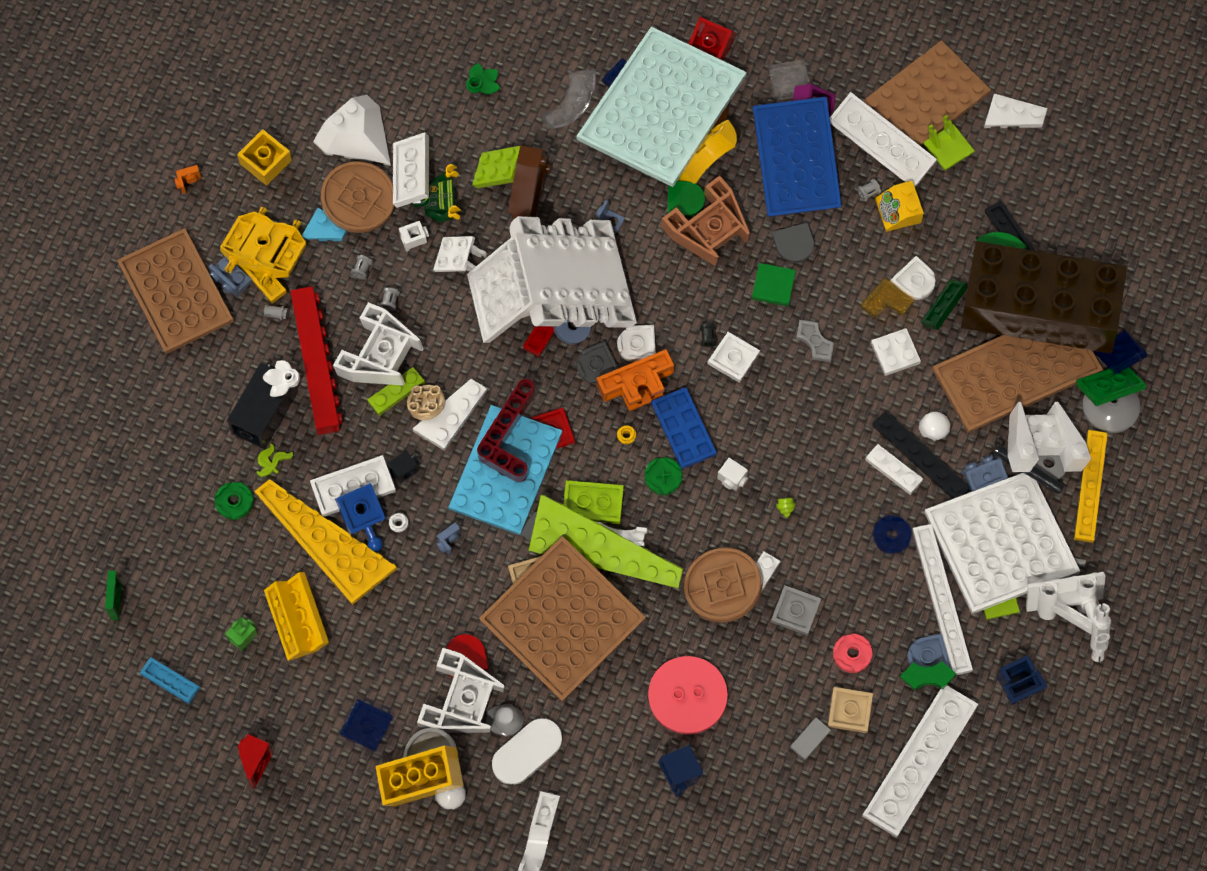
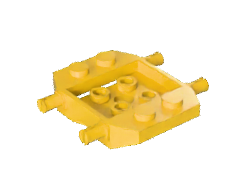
M263 207L260 208L258 213L251 212L238 216L220 246V251L229 260L225 267L226 272L232 273L234 267L240 265L263 274L259 284L266 286L270 278H287L290 276L306 248V241L298 231L302 224L299 220L298 222L294 220L292 226L286 223L274 222L265 216L268 210ZM288 237L274 263H271L284 238ZM266 240L268 243L261 245L258 242Z

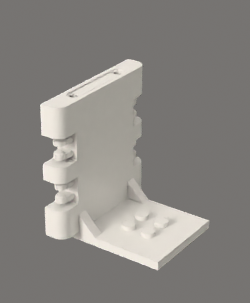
M518 216L510 225L511 238L467 274L483 343H490L519 319L527 316L531 317L534 326H560L567 319L573 322L576 327H591L598 320L604 323L606 327L629 328L637 323L610 220H589L583 227H579L577 231L576 227L572 226L571 219L559 218L552 226L548 225L546 230V227L541 225L539 217Z

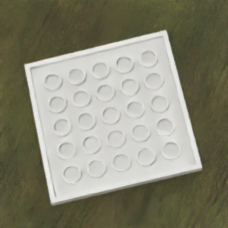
M1024 473L930 507L924 511L929 524H932L935 537L971 614L1027 594L1029 584L1069 578L1080 572L1037 481Z

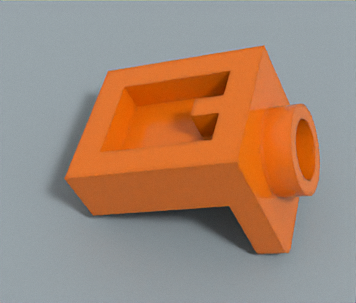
M194 165L177 170L178 178H174L177 189L181 188L182 194H185L184 184L195 183L201 179L198 166Z

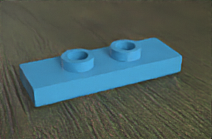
M152 657L149 658L140 671L141 676L189 705L201 689L200 686Z

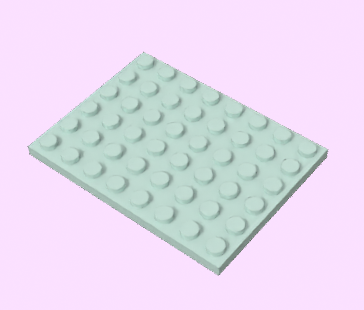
M651 27L578 133L577 140L674 187L746 78L747 72Z

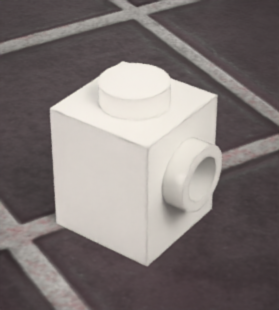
M728 458L718 471L717 479L726 488L737 491L739 487L743 488L749 479L747 477L748 470L731 458Z

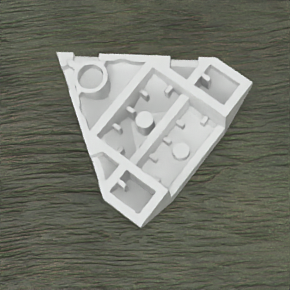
M368 95L353 97L324 122L313 141L326 155H341L348 159L371 163L379 162L391 166L380 107Z

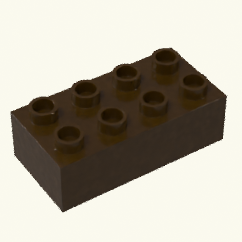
M976 241L961 328L1112 354L1118 333L1127 266Z

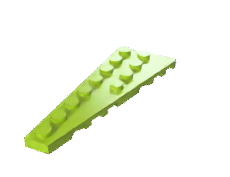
M542 494L540 496L529 551L544 554L563 536L595 568L675 588L680 587L684 568L618 535V533L594 520L592 521L584 517L579 512L569 509L562 503L547 497V495Z

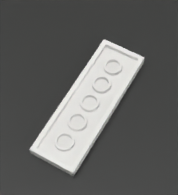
M851 92L830 117L831 125L904 182L913 181L915 188L937 161L934 156Z

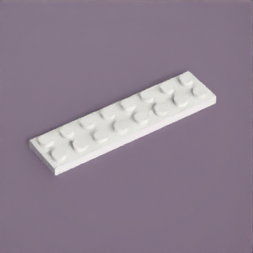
M949 686L940 689L862 817L897 838L978 704Z

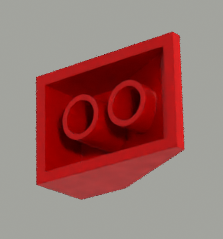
M699 17L688 44L724 61L737 33Z

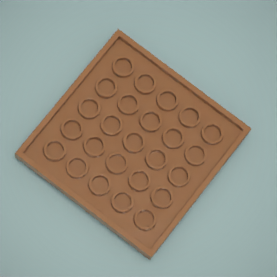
M563 536L479 618L562 702L646 619Z

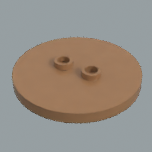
M360 161L342 164L333 169L323 182L321 189L323 211L334 225L345 231L364 233L375 230L382 226L393 212V183L383 170L373 164Z
M717 548L702 554L691 564L684 580L685 596L692 610L700 617L718 623L734 621L746 615L756 605L762 591V577L757 564L749 555L734 548Z

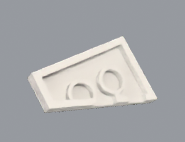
M994 94L984 128H991L993 126H1000V128H1007L1008 126H1019L1020 128L1042 127L1047 108Z

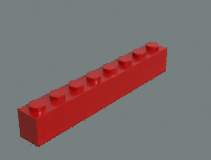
M313 286L290 290L317 435L340 431L339 424H343L341 413L336 411V407H339L338 396L333 395V389H336L334 378H330L329 372H333L331 361H327L326 355H329L328 343L324 344L323 338H326L325 327L320 326L323 316L321 309L317 310L316 304L320 303L318 292L314 293Z

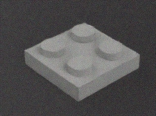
M784 585L771 623L808 636L821 598Z

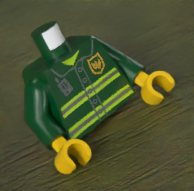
M449 164L445 172L429 182L428 198L413 202L414 207L424 206L425 215L439 223L460 219V215L457 212L461 211V209L455 206L453 179H451V176L458 177L459 173L453 171L457 168L453 164Z

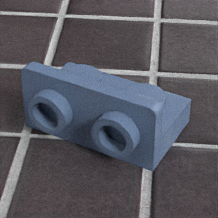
M226 257L222 258L215 266L210 264L208 266L209 275L215 282L219 281L228 294L232 293L237 297L252 283V279L237 265L232 273L226 272L225 267L229 262Z
M989 455L982 458L983 461L980 463L972 462L965 465V469L961 470V473L965 475L971 492L1008 479L1002 460L999 457Z

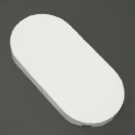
M536 719L526 725L495 753L492 760L495 777L504 784L516 785L524 782L560 749L562 735L559 727L548 719Z

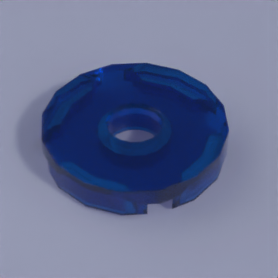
M890 515L881 518L876 523L872 536L878 549L885 553L895 554L907 548L911 541L912 532L909 524L899 516ZM893 530L898 536L891 539L887 536V532Z

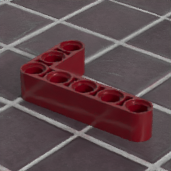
M522 379L518 382L477 447L479 461L515 482H523L527 479V465L521 459L501 448L534 398V383L530 379ZM525 387L531 389L528 393L521 391ZM514 403L521 404L519 408L511 407ZM505 418L511 420L508 424H503L501 421ZM494 434L501 436L498 440L491 438ZM484 450L491 451L487 456L481 454ZM501 459L508 461L504 465L498 464V461ZM518 468L524 470L522 474H516L514 471Z

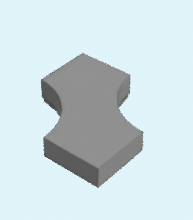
M799 320L796 339L803 341L809 346L812 352V360L831 363L834 343L826 340L821 335L818 322Z

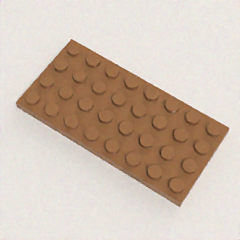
M1002 335L933 366L932 370L965 430L969 433L1009 415L1018 402H1021L1022 407L1025 408L1076 385V380L1101 372L1103 368L1092 350Z

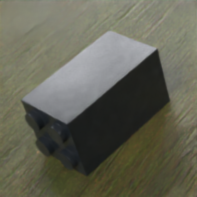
M260 363L228 417L227 422L231 434L265 450L298 394L296 386L291 387L286 394L279 397H271L272 385L264 381L263 375L268 370L276 368L271 364L265 365Z

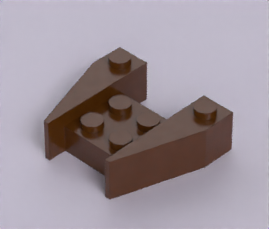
M520 145L508 213L513 214L512 218H517L518 216L536 217L546 174H550L552 165L542 149Z

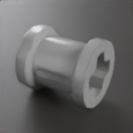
M872 179L870 183L862 187L858 186L857 192L862 201L866 202L869 197L881 194V189L877 181Z
M358 255L356 258L357 263L350 273L358 279L365 280L367 270L373 261L364 255Z
M384 288L383 301L379 307L384 308L388 312L396 311V299L399 297L400 292L394 288Z

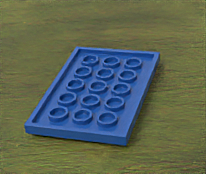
M827 97L753 106L767 217L841 208Z

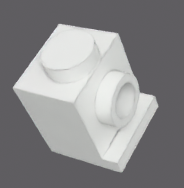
M420 221L399 228L400 238L406 252L410 251L411 248L427 243L428 231L425 226L422 227Z

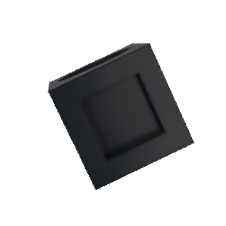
M406 450L388 462V467L399 484L419 472V461L414 454L410 455Z

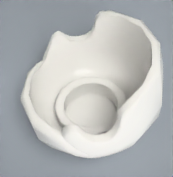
M930 412L920 420L919 430L924 438L927 437L933 441L940 440L949 433L950 421L947 416L940 412Z
M460 787L436 794L435 800L442 808L454 810L464 802L466 797L465 788Z

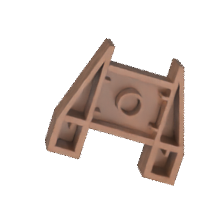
M718 176L705 186L704 194L711 205L689 221L676 207L664 216L661 221V228L674 242L714 266L717 265L719 258L715 252L717 249L736 235H739L747 243L750 235L733 191L721 176Z

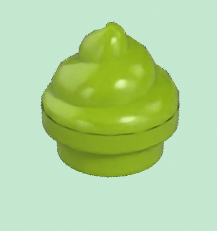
M793 498L778 499V504H776V508L786 518L791 515L796 506Z

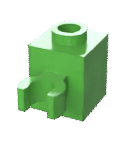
M240 617L225 633L226 638L240 651H243L257 636L256 625L250 619L245 620Z

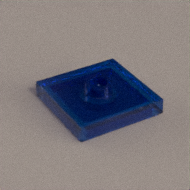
M1126 331L1116 336L1112 354L1094 351L1115 375L1147 357V352Z
M357 699L340 732V736L376 752L393 719V715Z

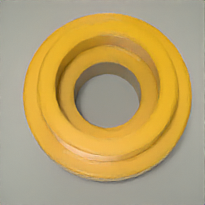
M622 426L617 432V438L622 444H631L636 439V431L631 426ZM625 433L630 434V437L625 438L623 435Z

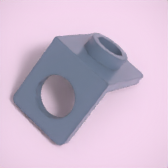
M605 200L603 206L599 207L596 213L598 220H608L612 217L618 220V224L612 226L614 233L619 231L625 220L623 216L609 210V201Z

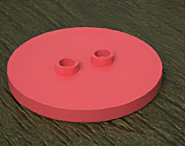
M692 656L677 657L664 663L653 675L648 691L650 709L657 721L675 733L686 735L701 733L714 726L725 711L728 696L725 680L719 670L708 661Z

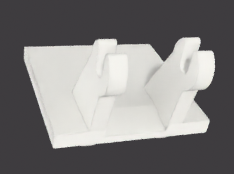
M473 236L443 237L433 270L435 272L471 271L476 266L467 261L469 253L480 258L482 256L486 258L487 252L473 245L475 240Z

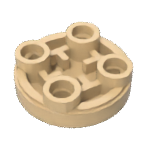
M417 385L411 389L407 399V407L414 418L430 420L437 417L443 411L446 401L439 386Z

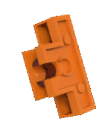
M665 349L597 377L596 386L604 402L622 395L628 410L632 411L664 396L662 393L664 392V387L660 379L674 374V364Z

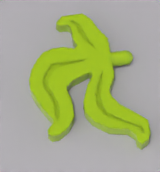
M270 444V448L260 452L258 455V464L264 469L261 472L257 471V475L263 478L271 475L272 472L278 474L279 470L276 469L278 462L291 459L294 455L293 452L288 454L277 452L274 454L271 463L269 457L272 456L275 449L273 444Z

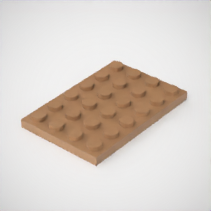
M941 40L864 99L863 102L922 147L924 145L923 142L929 139L927 128L929 125L932 124L933 130L936 129L938 134L944 129L942 117L947 115L948 121L954 122L990 94L991 89Z
M185 228L117 260L165 355L234 322Z

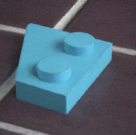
M317 208L302 237L306 242L312 239H318L319 241H343L348 231L334 225L327 218L324 211Z

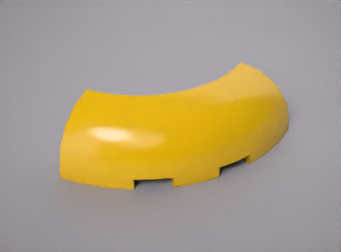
M729 120L711 129V133L707 135L679 177V181L697 183L703 173L719 157L735 148L737 135Z

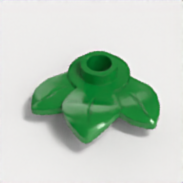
M479 63L471 67L469 71L470 78L466 81V88L469 92L493 94L500 89V86L495 83L498 76L497 69L483 70Z

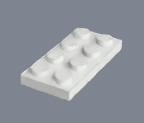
M425 132L393 143V205L396 208L429 197V136Z
M383 455L310 480L323 517L339 512L335 498L368 483L372 484L377 498L396 492Z

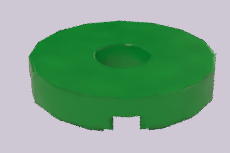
M241 482L226 483L215 494L216 510L226 519H241L249 514L253 507L252 492ZM231 497H238L239 502L237 504L231 505L229 503Z

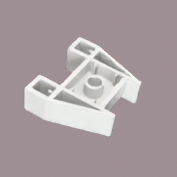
M368 302L360 316L363 327L372 331L359 356L341 350L333 367L338 376L353 382L404 385L403 377L397 371L410 347L423 351L422 343L416 335L387 310Z
M1018 402L1009 416L1008 459L1012 472H1030L1039 460L1038 456L1059 455L1065 472L1082 471L1091 460L1086 442L1059 402L1054 403L1047 415H1025L1022 403Z
M442 648L436 671L454 676L443 710L423 704L417 726L424 729L437 728L446 733H490L491 726L481 723L492 689L503 692L504 685L463 654Z

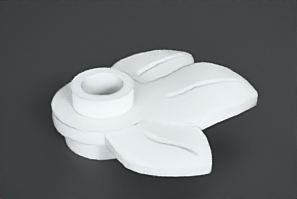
M277 361L276 369L268 370L263 375L264 381L272 385L271 397H279L286 394L289 388L297 386L300 381L299 373L292 369L291 365L286 361Z

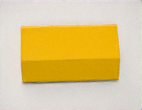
M305 572L297 573L288 581H275L264 589L288 661L314 653L329 643Z

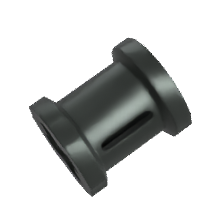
M711 323L700 325L699 329L702 331L701 346H716V325Z

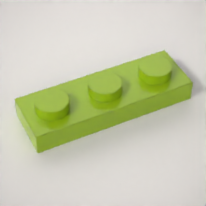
M414 367L402 374L405 382L404 385L388 384L367 399L378 416L410 395L411 389L414 386L425 384V381Z

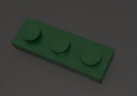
M950 279L922 319V325L939 330L967 290L968 286L966 283Z

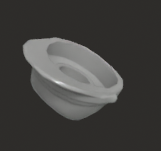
M512 704L495 706L488 711L486 716V724L491 726V731L505 737L518 733L524 723L522 712Z

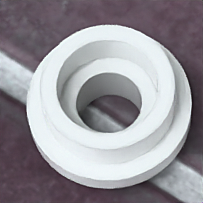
M396 513L390 517L389 526L394 532H403L408 527V519L404 514ZM401 521L402 525L396 526L395 523Z

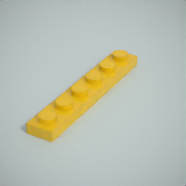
M1092 430L1087 432L1086 445L1091 460L1082 470L1074 540L1094 542L1108 434L1105 432Z

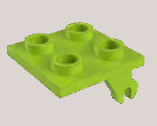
M947 115L942 117L944 130L937 134V130H933V125H929L927 127L929 139L923 142L924 146L937 159V162L944 171L975 152L955 125L952 124V121H948Z

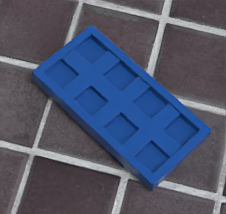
M686 387L651 401L653 410L681 470L717 456V452Z

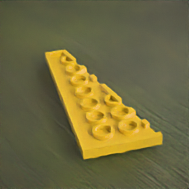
M269 479L255 490V494L352 605L397 570V567L384 559L383 556L375 553L367 545L353 538L351 534L335 523L327 520L317 511L305 505L304 502L293 497Z

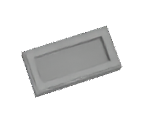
M815 718L794 741L790 749L803 760H806L831 730Z

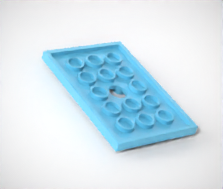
M491 405L448 508L451 511L521 536V531L529 517L563 431L523 416L520 418L501 448L521 459L527 465V479L523 482H515L483 464L478 459L477 447L501 411V408ZM505 418L501 422L503 424H508L511 422V420ZM494 434L491 438L498 440L501 436ZM484 450L481 452V454L485 456L491 453L490 450ZM501 459L498 461V464L501 465L502 463H507L508 461L505 459ZM518 468L514 472L516 474H522L524 470Z

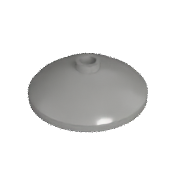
M1137 393L1116 399V403L1108 402L1099 406H1095L1084 395L1082 403L1084 415L1088 422L1100 431L1106 433L1123 432L1129 429L1139 416L1140 401Z
M425 728L410 738L405 747L403 758L444 745L456 747V744L445 731L437 728Z

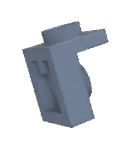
M456 522L437 535V547L442 553L446 552L448 556L452 554L448 543H454L461 534Z

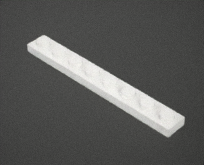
M932 524L915 527L912 529L951 669L956 675L970 673L973 671Z

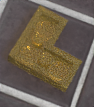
M884 278L861 304V308L875 319L886 306H889L899 315L903 316L912 306L914 300Z

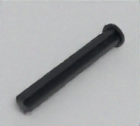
M1000 443L992 456H997L1010 464L1008 449L1001 446L1002 443ZM1035 466L1030 472H1023L1057 494H1060L1064 488V484Z

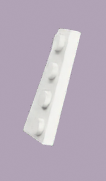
M470 379L446 400L443 411L437 417L430 420H422L413 428V432L445 451L487 392V388Z

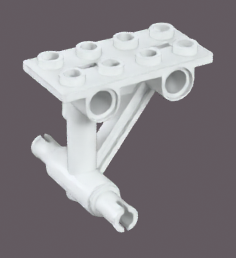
M1091 573L1029 584L1026 600L1027 612L1037 610L1039 616L1044 620H1052L1057 613L1091 634L1090 647L1093 649L1091 658L1096 662H1099V657L1100 662L1104 660V651L1108 648L1110 639V607L1103 603L1101 609V604H1099L1098 600L1103 599L1105 573ZM1076 605L1078 611L1074 610L1069 606Z

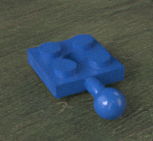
M368 483L335 498L349 534L365 529L369 539L367 542L368 548L374 552L380 551L383 542L379 537H376L371 525L386 518L372 484ZM358 503H362L365 507L362 514H358L356 511Z

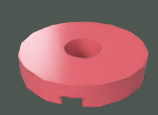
M858 634L842 636L836 642L833 649V658L836 665L848 673H858L865 670L873 656L869 641ZM855 649L858 651V656L852 658L847 654V651Z

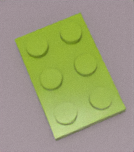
M520 146L482 153L472 185L478 189L513 183Z
M566 480L563 505L579 512L592 521L620 524L624 485Z

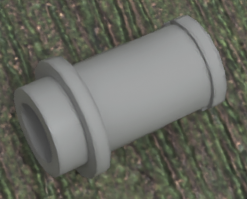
M265 305L264 317L279 318L281 321L287 320L289 315L288 308H285V306Z

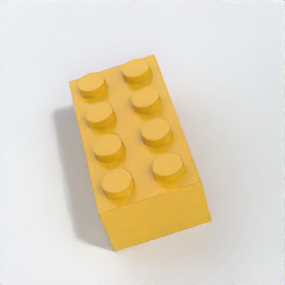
M444 745L376 766L381 799L384 806L395 807L464 786L457 749L452 746Z

